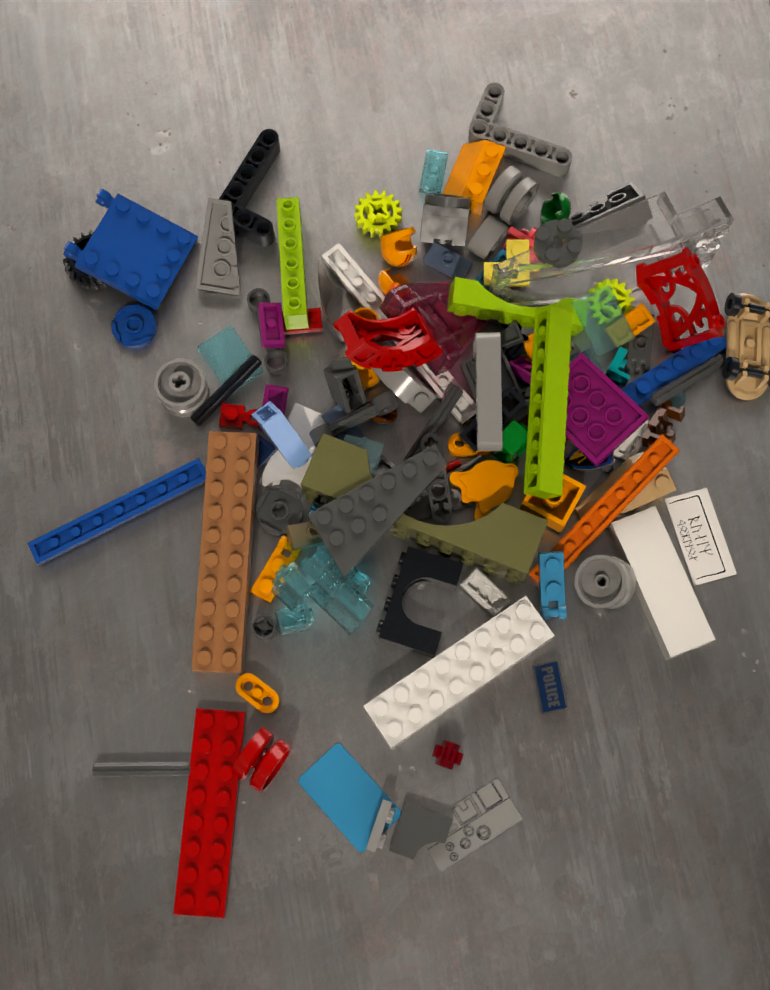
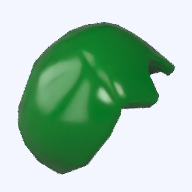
M551 193L553 199L543 202L541 209L542 224L551 220L569 218L571 202L565 193Z

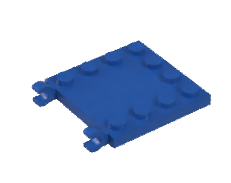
M101 188L96 195L98 197L96 203L108 208L107 212L83 251L76 244L68 241L64 247L65 252L63 255L76 261L75 268L158 310L199 236L120 194L113 198L108 191Z

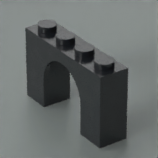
M408 546L407 552L401 553L398 565L402 566L399 575L394 574L391 588H394L392 598L387 596L383 610L387 611L385 619L379 620L376 633L379 634V641L434 658L442 632L412 622L404 613L402 599L410 587L422 582H430L456 590L464 563Z

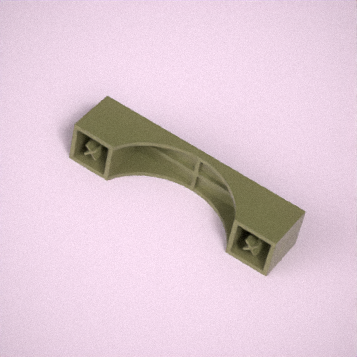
M323 433L300 484L306 501L311 504L314 502L317 505L319 503L326 505L373 479L368 463V451ZM502 503L488 515L460 525L443 526L428 524L403 513L402 517L389 531L394 532L393 535L397 538L415 540V544L422 548L428 549L430 546L437 549V552L445 557L450 558L451 555L458 557L460 562L465 565H478L483 567L482 570L488 574L495 575L498 573L505 576L504 579L506 581L518 584V582H524L548 520Z

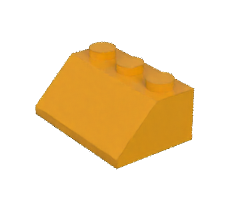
M487 140L463 144L442 194L471 198L469 212L481 216L486 196L495 183L503 164L506 147Z

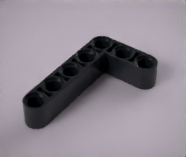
M265 129L259 134L219 200L232 202L235 233L263 247L270 246L275 241L273 224L270 220L245 207L280 153L279 136L273 129ZM236 194H241L239 197H233ZM244 221H249L246 225L241 224ZM262 231H269L267 234H260Z

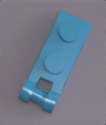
M538 552L540 616L543 620H549L550 617L566 619L564 552ZM548 601H556L557 607L549 608Z

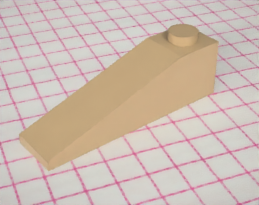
M645 451L626 459L614 473L608 476L597 489L590 493L575 508L579 519L593 507ZM666 466L619 515L677 490Z

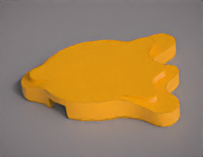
M486 460L476 464L469 471L452 472L449 481L452 485L461 489L462 503L474 502L476 504L474 512L475 521L488 515L493 508L500 506L509 499L514 489L518 468L512 463L504 464L494 460Z

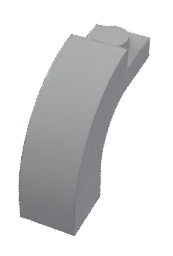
M382 340L380 342H375L380 346L392 347L387 342ZM403 367V371L383 372L382 369L372 368L382 382L405 404L408 402L420 413L437 398L436 393L415 377L407 367Z

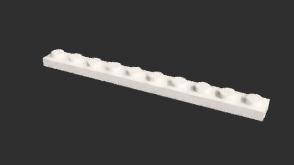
M340 243L321 256L323 262L361 307L374 310L379 320L400 315ZM390 340L394 346H396L399 343L397 341ZM437 357L418 367L415 364L411 365L441 401L452 385L462 389L463 394L451 411L452 415L462 426L476 416V403Z

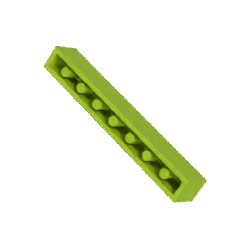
M548 305L535 311L524 494L543 499L562 496L570 372L572 312L553 305Z

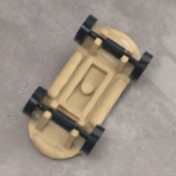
M730 293L724 308L727 315L726 360L723 365L722 375L731 394L741 400H753L761 396L768 386L770 387V303H764L761 299L751 294Z

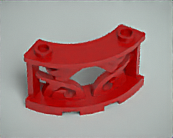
M686 247L682 249L681 253L646 265L643 262L636 265L637 286L646 295L651 305L656 304L660 313L656 318L664 347L672 353H676L681 348L724 336L725 320L719 312L714 292L700 265L697 254H693ZM683 265L686 272H682L679 266ZM679 267L675 271V275H673L671 269ZM669 283V292H665L662 286L667 287ZM676 284L685 286L697 294L690 314L683 307L671 305L669 299L675 293ZM677 312L681 315L679 320L675 319L674 313ZM702 318H707L709 330L697 333L693 322L695 321L698 327L703 328ZM688 329L690 336L680 339V336Z
M411 308L396 317L382 320L367 319L349 310L333 323L334 328L341 332L348 347L344 351L347 358L366 369H371L372 367L382 369L383 372L403 371V367L414 364L418 367L443 353L426 320L415 308ZM393 340L399 343L395 347H386L373 342Z

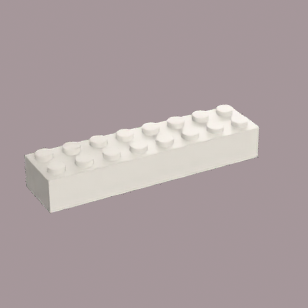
M524 596L363 707L392 750L548 643L555 635L527 596Z

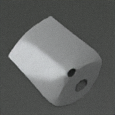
M318 260V285L323 320L333 335L339 341L345 343L341 332L334 328L333 323L341 317L343 309L351 308L355 311L362 307L350 293L337 288L331 283Z

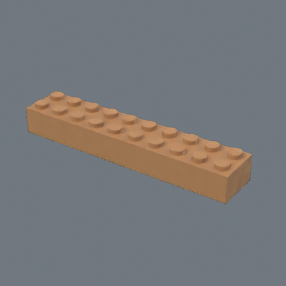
M209 431L191 669L195 673L243 675L245 672L260 442L257 433Z

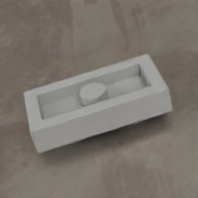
M382 800L366 847L367 850L376 852L377 847L383 848L387 834L383 833V829L386 823L391 824L395 809L391 808L392 802Z

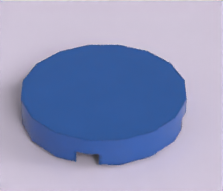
M139 304L126 305L119 309L111 323L112 333L118 343L131 349L142 348L151 343L158 329L157 320L152 311Z

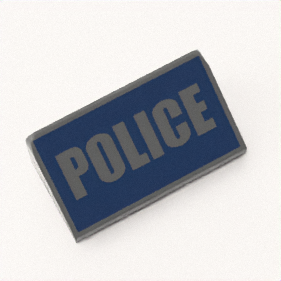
M559 661L534 665L533 671L541 713L548 714L566 711L568 705Z

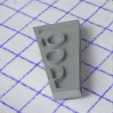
M208 198L195 289L241 296L232 202Z

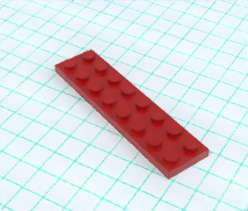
M196 708L173 914L225 918L240 779L231 771L243 749L246 712Z

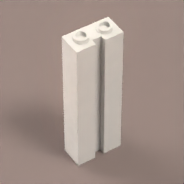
M647 506L640 507L634 511L635 514L628 517L625 514L617 516L609 525L608 530L620 558L626 561L634 570L637 579L635 592L665 660L716 640L656 506L649 509Z

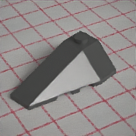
M633 181L606 194L607 199L603 202L598 203L595 201L590 204L587 212H578L568 218L581 235L641 227L647 221L653 219L645 195Z

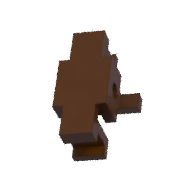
M664 402L649 421L648 428L641 437L642 445L649 448L662 434L674 443L676 435L675 431L671 430L673 423L668 422L667 417L681 422L685 417V407L681 406L678 409L672 406V402Z

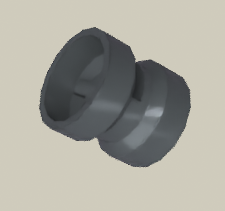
M261 614L253 620L252 631L259 640L264 642L271 641L278 633V626L270 615Z

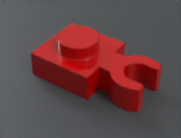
M222 403L219 427L243 430V424H248L251 428H258L259 424L251 421L253 417L251 414L258 409H251L245 412V405Z

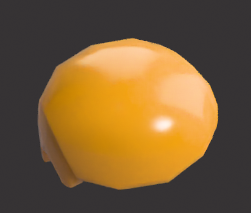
M391 269L381 271L378 275V285L381 292L388 298L396 301L402 300L413 290L412 285L400 273L390 275Z

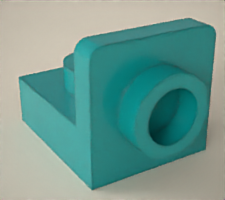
M621 346L605 375L617 386L625 387L630 375L622 371L628 362V359L624 358L628 350Z

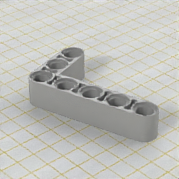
M495 82L488 84L470 123L469 143L487 140L506 147L504 158L556 176L566 175L572 161V153L569 149L495 124L503 105L504 87Z
M500 332L475 333L473 339V360L476 361L477 451H502Z

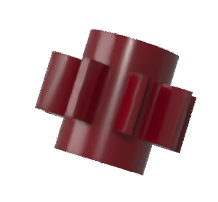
M446 740L442 741L441 746L436 744L432 754L433 757L437 758L435 764L453 770L455 764L460 766L464 755L459 752L460 745Z

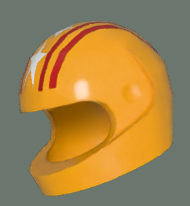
M414 227L404 228L381 236L380 252L382 258L388 264L394 267H403L414 260L417 253V246L411 242V236L416 233Z

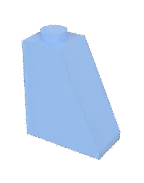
M271 401L251 414L293 469L301 467L308 462V458L312 454L283 413Z

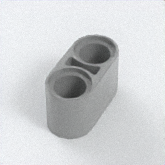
M489 215L471 238L467 249L487 261L507 235L509 226Z

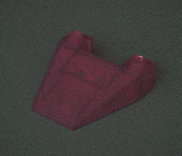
M452 282L401 285L389 291L379 309L389 319L401 315L411 308H415L426 320L435 340L443 350L442 354L425 364L435 376L452 369L472 343L475 333H479L489 319L480 320L476 316L471 315L458 316L454 312L447 311L449 286Z

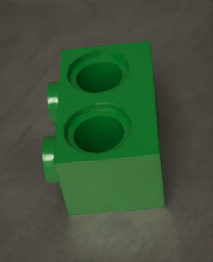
M513 420L502 431V451H492V455L504 464H513L526 451L528 427L523 423L518 424Z

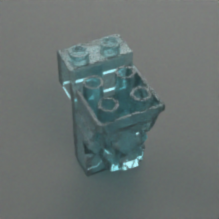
M322 541L317 546L316 553L312 557L310 555L306 556L299 566L294 561L288 567L284 564L275 573L276 578L272 581L274 585L271 592L290 611H293L302 601L310 596L334 621L351 635L367 619L374 608V605L365 596L370 586V577L359 571L355 566L344 579Z

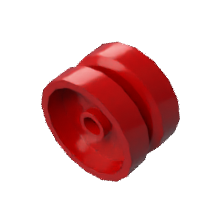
M264 727L260 728L247 743L231 771L241 780L248 778L253 773L250 779V786L259 793H262L271 783L292 750V747L283 740L277 741L271 747L274 734Z

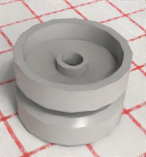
M513 165L508 167L498 177L484 201L486 209L493 214L500 212V218L509 225L514 224L524 214L539 187V184L530 177L522 179L523 173Z
M173 359L161 366L155 375L154 388L163 407L173 415L189 417L209 398L210 389L204 373L193 361Z
M594 555L585 559L579 565L575 574L574 585L577 595L585 604L593 608L616 609L624 606L632 599L636 590L637 579L633 568L626 561L609 555Z

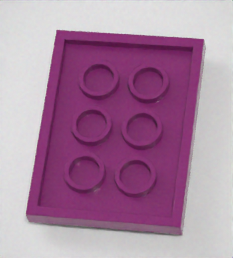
M581 352L569 364L565 436L597 467L649 419V415Z

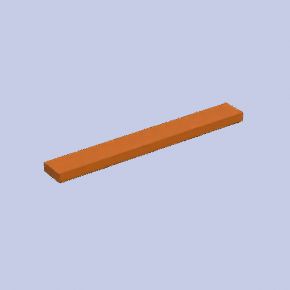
M663 434L549 551L564 552V571L680 452ZM537 564L529 574L539 583Z

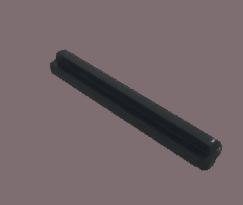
M251 355L191 415V420L197 426H201L261 366V360L256 355Z

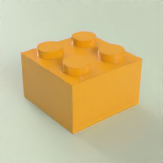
M563 474L562 496L543 499L526 495L520 510L548 520L546 526L561 533L586 485Z

